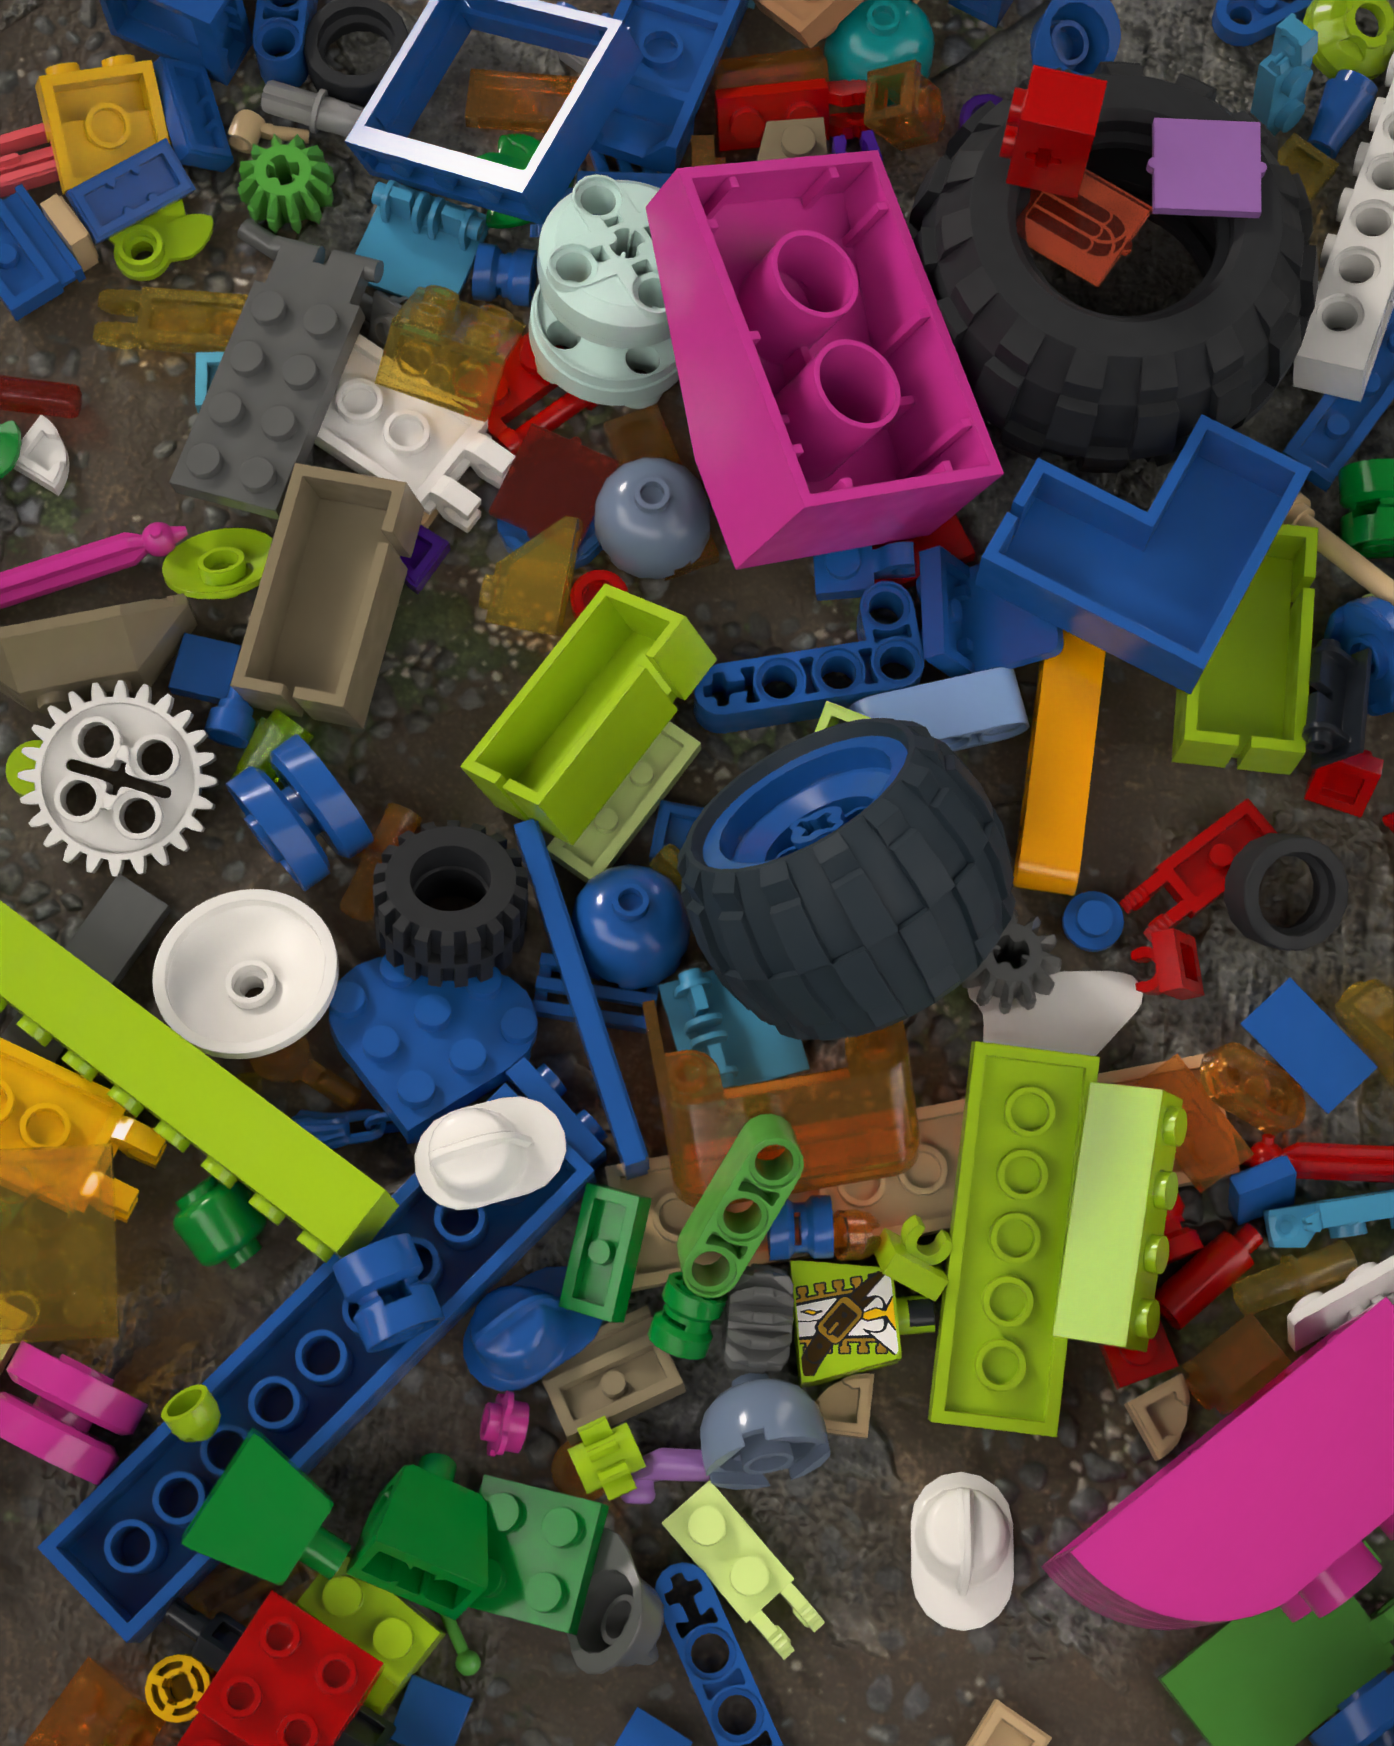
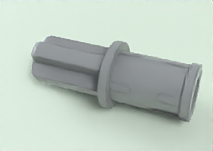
M275 80L267 81L261 96V106L265 113L309 126V132L317 134L319 130L346 138L365 108L328 96V91L322 88L318 93Z

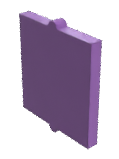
M1154 118L1152 123V158L1148 160L1146 167L1147 172L1152 174V214L1259 218L1262 212L1261 178L1264 177L1267 170V165L1261 162L1260 122Z

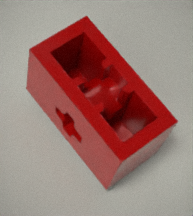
M1033 65L1028 89L1015 87L999 155V157L1011 159L1006 183L1077 199L1095 137L1107 81Z

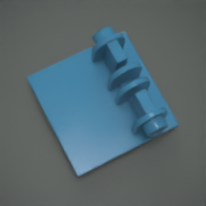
M389 180L387 184L380 181L377 182L371 198V202L377 205V208L355 254L383 261L384 272L379 283L368 282L367 286L400 298L406 296L413 300L414 303L451 315L474 265L478 245L480 242H484L490 229L486 226V215L477 212L475 209L446 201L442 197L432 196L428 192L418 191L401 185L394 180Z
M701 968L689 969L679 973L678 980L658 985L692 1102L810 1069L802 1041L781 1035L775 1025H768L767 1022L761 1021L751 1010H747L721 984L713 970L703 973Z

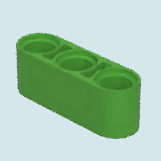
M771 1113L761 1114L750 1119L744 1125L680 1232L677 1241V1252L683 1280L688 1289L697 1296L704 1298L720 1297L730 1292L737 1284L801 1177L804 1168L803 1155L791 1124L783 1117ZM777 1144L785 1147L784 1152L773 1160L757 1158V1154L769 1145ZM746 1198L754 1201L743 1212L733 1213L725 1210L729 1203L736 1199ZM713 1251L722 1254L712 1264L701 1265L694 1262L699 1255L705 1252Z

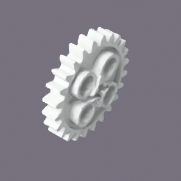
M123 680L117 681L113 697H107L106 692L97 682L92 683V701L85 702L74 691L69 692L68 696L72 710L66 714L62 710L50 705L47 709L56 724L51 729L33 725L31 729L43 740L40 748L24 747L21 751L25 756L36 761L35 769L18 773V778L35 783V791L21 797V803L39 805L41 809L30 820L29 825L33 828L50 825L52 830L43 844L47 848H52L65 841L68 846L65 850L63 861L71 864L82 853L87 854L86 871L90 873H96L104 859L108 860L109 869L114 877L122 874L125 860H130L133 868L140 875L146 874V856L153 855L162 866L169 865L166 847L172 844L176 848L187 852L190 847L182 835L185 829L189 828L197 832H204L206 829L194 817L197 809L214 810L216 806L208 799L201 797L202 789L219 785L218 779L202 774V767L216 761V755L207 752L198 753L196 749L208 737L205 730H198L187 733L185 729L194 715L189 710H185L172 717L170 712L174 704V698L169 694L161 698L156 705L151 704L152 690L146 684H143L138 690L135 698L129 696L127 684ZM98 725L108 726L114 736V745L111 751L103 757H90L83 745L86 733L92 727ZM157 742L166 743L171 748L173 754V762L170 768L163 774L149 775L143 768L142 754L151 744ZM74 759L110 771H118L121 763H126L125 772L140 780L169 787L171 789V796L169 798H161L128 787H121L117 795H112V784L95 777L70 771L67 768V763ZM89 783L95 790L96 804L88 814L75 816L67 807V793L75 784ZM147 800L154 807L155 821L146 832L133 833L125 824V811L132 802Z

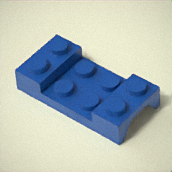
M620 0L612 18L622 20L626 27H630V34L644 58L590 150L661 173L673 174L679 168L692 138L694 119L725 47H731L748 8L749 0Z

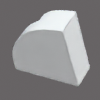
M40 415L21 440L20 456L13 469L59 496L69 474V455L56 427L46 417Z

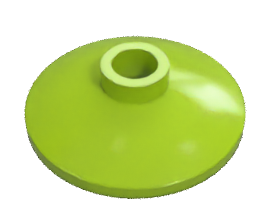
M223 528L193 536L177 545L166 556L162 566L165 583L178 594L184 593L186 597L230 599L260 585L273 538L266 533L249 528Z

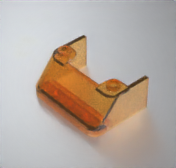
M655 1000L642 1002L648 1053L672 1184L676 1195L685 1204L696 1207L741 1129L750 1119L761 1114L771 1113L783 1117L791 1124L803 1155L804 1168L791 1194L897 1176L907 1172L916 1163L920 1152V1131L908 1040L903 1020L881 1030L846 1038V1068L723 1088L719 1068L716 1062L707 1054L697 1050L664 1053ZM777 1144L769 1145L757 1154V1158L773 1160L784 1152L785 1147ZM746 1198L736 1199L730 1202L729 1205L752 1200Z

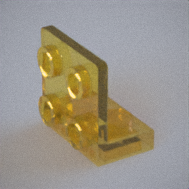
M429 285L426 288L419 286L392 319L375 384L485 423L490 416L505 364L522 338L526 325L514 320L513 314L501 307L494 305L477 307L459 300V295L448 288L437 285Z

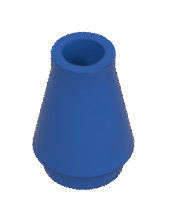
M1346 69L1340 70L1335 78L1327 80L1312 132L1306 141L1307 147L1313 153L1326 159L1336 158L1342 146L1372 113L1376 101L1374 98L1378 93L1375 83L1361 73Z

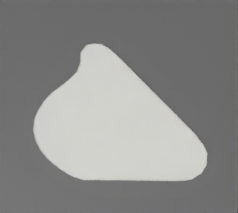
M1063 971L1049 975L1055 983L1050 995H1042L1035 992L1036 1004L1034 1008L1026 1010L1016 998H1013L1010 1012L1003 1015L999 1009L1000 998L992 996L988 1004L979 1006L976 999L981 986L967 988L969 998L978 1005L983 1014V1042L1096 1056L1129 1021L1142 1004L1143 996L1142 992L1136 991L1135 983H1138V981L1132 975L1124 972Z

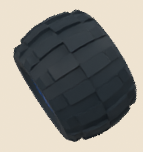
M890 718L854 720L811 733L780 748L737 776L704 807L692 824L678 854L677 870L682 877L681 896L688 920L698 946L719 981L747 1010H751L761 1021L767 1022L768 1025H775L781 1035L797 1040H837L857 1037L905 1020L936 1003L965 981L993 951L1000 940V936L1012 919L1016 903L1011 893L1014 886V876L1003 824L981 783L946 743L932 737L926 727L914 721Z

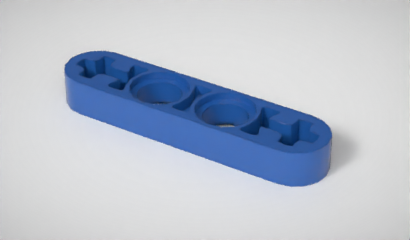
M681 1562L669 1566L662 1571L657 1579L655 1590L664 1605V1622L718 1746L749 1744L759 1737L763 1731H767L771 1740V1745L766 1746H783L710 1579L701 1568L694 1564ZM681 1573L687 1582L697 1579L701 1584L702 1591L694 1596V1602L700 1616L709 1608H712L717 1617L716 1623L699 1625L684 1638L680 1637L676 1624L689 1622L687 1615L680 1603L669 1606L664 1595L673 1589L670 1578ZM708 1633L717 1634L723 1638L729 1649V1658L726 1665L720 1671L714 1673H705L696 1668L691 1657V1649L695 1640L701 1635ZM733 1695L747 1697L751 1700L756 1710V1720L752 1728L746 1733L739 1735L730 1734L725 1731L718 1719L720 1705L726 1698Z

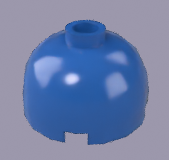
M627 864L605 869L585 884L575 899L571 916V923L588 974L600 981L601 977L608 982L618 983V988L635 990L655 986L658 984L657 982L666 979L677 970L681 964L682 956L689 945L691 926L682 900L681 891L669 877L651 867Z

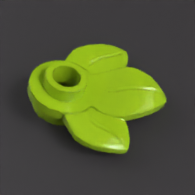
M181 199L135 225L126 228L108 240L115 246L114 259L121 273L132 280L149 281L162 275L171 262L188 260L200 253L210 240L214 221L212 216L206 214L186 215L184 203ZM150 251L153 253L146 259L135 260V257L140 252Z

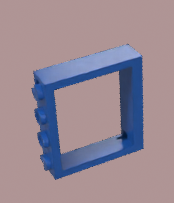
M429 0L344 142L372 176L394 180L406 186L544 225L551 210L560 202L644 56L630 34V27H626L622 20L613 19L610 13L597 15L578 10L566 2L552 4L540 0ZM472 29L589 59L524 171L407 138Z

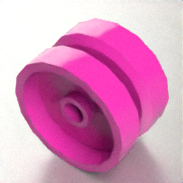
M21 1341L6 1371L13 1382L34 1392L38 1396L35 1402L31 1404L10 1393L0 1392V1438L99 1486L113 1472L120 1457L115 1447L88 1433L90 1427L94 1423L120 1436L131 1435L139 1424L148 1404L112 1386L115 1381L114 1379L65 1354H61L60 1358H57L27 1342Z

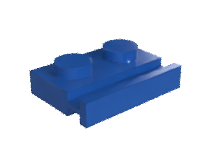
M22 183L15 187L16 192L4 200L0 198V299L15 321L64 292L63 287L76 279L79 283L86 279L82 267Z

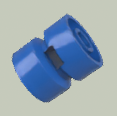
M409 1233L390 1236L371 1243L343 1257L332 1266L345 1300L357 1303L359 1306V1310L353 1319L368 1353L381 1351L403 1343L434 1328L445 1320L431 1284L422 1283L418 1280V1276L424 1267ZM399 1291L401 1299L384 1305L382 1297Z

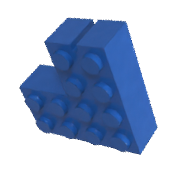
M1201 414L1148 512L1037 458L1013 500L1010 513L1007 512L981 557L975 585L1191 695L1312 468Z

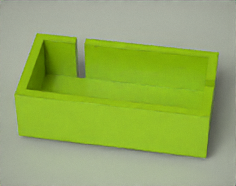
M1282 524L1193 692L1190 695L1177 688L1171 762L1225 768L1231 757L1237 758V769L1290 775L1305 755L1306 742L1302 738V730L1306 725L1310 684L1315 589L1310 588L1316 578L1317 527Z
M605 583L460 767L495 807L523 821L534 818L535 822L538 821L541 830L573 846L678 711L673 704L675 699L678 697L686 700L716 662L717 658L686 616Z

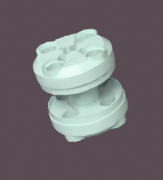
M598 174L586 176L576 183L572 193L564 197L551 210L542 227L537 255L539 285L533 296L529 319L530 345L535 356L537 373L544 380L557 384L566 392L580 399L602 405H625L633 409H645L656 404L662 393L679 380L646 213V205L660 190L658 187L637 181L614 180L608 176ZM562 345L570 349H559L555 346ZM632 370H643L648 374H639Z

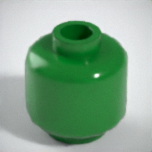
M211 1175L175 1202L180 1211L173 1219L174 1230L202 1266H216L226 1261L233 1270L263 1247L256 1237L265 1229L268 1219L248 1203L253 1195L240 1181H237L229 1189Z

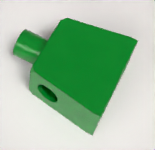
M253 1427L186 1528L181 1544L193 1551L281 1586L298 1561L331 1580L351 1549L349 1543L321 1526L334 1505L332 1498L270 1440Z
M429 1453L420 1458L418 1466L414 1464L404 1465L376 1498L347 1565L346 1574L456 1620L488 1586L487 1502L481 1494L454 1483L457 1465L447 1455Z

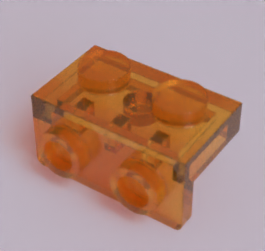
M88 1656L24 1746H152L157 1734L166 1721L155 1715L147 1701L135 1693L110 1669Z

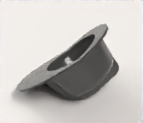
M604 1527L577 1635L567 1633L571 1652L577 1667L589 1675L604 1674L613 1667H629L636 1664L653 1665L659 1658L656 1643L661 1635L664 1623V1605L657 1591L639 1577L631 1553L622 1537Z

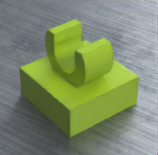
M914 1214L903 1224L901 1236L884 1228L872 1246V1250L882 1274L936 1302L949 1282L941 1262L951 1253L953 1242L948 1232L941 1229L932 1243L928 1245L917 1244L919 1237L925 1230L922 1219Z

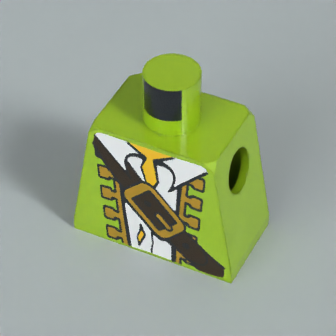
M803 1260L790 1261L788 1274L794 1284L793 1332L798 1385L800 1388H808L897 1364L902 1358L900 1335L935 1332L933 1300L923 1295L896 1297L894 1280L882 1274L880 1267Z

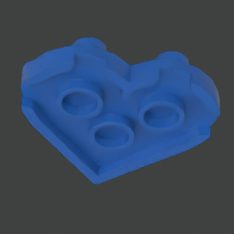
M384 955L383 957L356 965L337 983L334 996L329 1005L330 1033L340 1054L408 1142L423 1134L433 1121L452 1111L468 1106L508 1081L505 1072L524 1056L529 1061L531 1049L537 1039L538 1021L536 1009L527 991L510 977L502 975L497 967H493V977L486 981L480 982L477 977L468 979V986L455 988L454 981H443L442 987L428 985V977L421 975L416 981L405 976L404 964L394 968L386 959V955Z

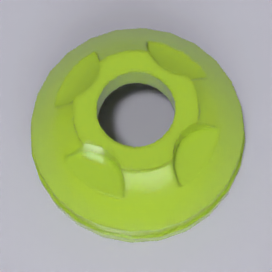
M1313 0L1306 10L1303 24L1311 30L1315 29L1318 32V52L1313 56L1312 62L1326 77L1330 79L1335 78L1340 70L1346 69L1361 73L1372 81L1388 68L1394 52V8L1388 0ZM1358 8L1367 9L1376 17L1379 26L1376 37L1366 36L1358 29L1355 21V14Z

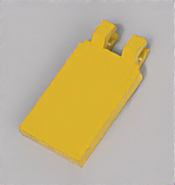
M0 1037V1181L71 1214L74 1213L75 1209L84 1213L90 1203L98 1211L127 1223L138 1203L139 1198L137 1196L139 1195V1190L106 1174L107 1169L118 1149L127 1157L156 1169L167 1148L166 1140L153 1130L154 1128L136 1120L135 1116L107 1095L110 1091L109 1088L94 1081L89 1082L83 1076Z

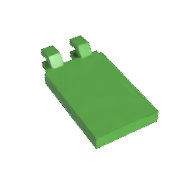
M1362 1540V1542L1374 1555L1378 1562H1382L1380 1558L1376 1555V1553L1372 1550V1548L1368 1545V1543L1365 1540ZM1352 1596L1322 1618H1318L1311 1611L1303 1618L1292 1623L1278 1606L1252 1617L1227 1621L1157 1679L1209 1746H1295L1339 1710L1337 1706L1383 1670H1387L1394 1664L1390 1658L1394 1655V1647L1390 1643L1394 1639V1596L1370 1616Z

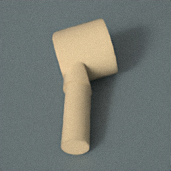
M243 109L234 116L228 130L230 135L228 142L231 148L242 153L251 154L253 144L257 145L260 138L272 140L275 134L282 141L291 142L298 134L305 144H309L310 132L308 129L265 123V120L256 112Z

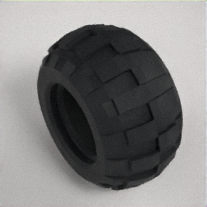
M1100 62L1093 74L1083 75L1107 81L1096 133L1084 176L1149 213L1146 219L1159 225L1181 242L1194 259L1203 277L1201 283L1188 296L1176 304L1154 313L1139 316H1113L1094 312L1073 303L1057 292L1046 281L1033 261L1025 232L1026 215L1043 191L1006 183L1011 159L999 157L1013 94L1010 101L1003 99L996 106L989 100L947 143L944 157L941 156L927 172L919 187L908 224V229L983 420L987 419L994 426L1002 430L1000 439L1003 446L1033 460L1041 458L1043 451L1076 459V467L1081 472L1119 473L1126 468L1128 460L1144 458L1148 463L1155 461L1157 467L1175 462L1201 414L1233 430L1243 426L1268 402L1275 388L1293 364L1302 345L1310 316L1315 308L1318 290L1319 268L1316 245H1309V239L1313 232L1311 205L1299 173L1292 175L1288 166L1278 163V140L1251 112L1247 114L1243 110L1233 114L1227 108L1215 102L1216 88L1182 73L1178 75L1175 83L1144 76L1141 63ZM1069 69L1064 70V72L1072 73ZM1030 78L1023 80L1018 87L1028 89ZM1154 118L1260 122L1261 162L1267 165L1265 175L1261 178L1262 212L1260 217L1237 218L1152 214V174L1147 172L1146 167L1148 160L1152 158V123ZM1045 192L1069 207L1093 206L1080 197L1074 199ZM1042 196L1036 204V207L1046 213L1064 209V207L1045 196ZM1033 209L1026 220L1032 222L1044 215Z

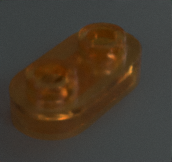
M1236 1042L1212 1049L1203 1056L1200 1064L1201 1086L1209 1098L1219 1107L1262 1132L1272 1135L1296 1128L1304 1120L1306 1102L1303 1091L1284 1069Z

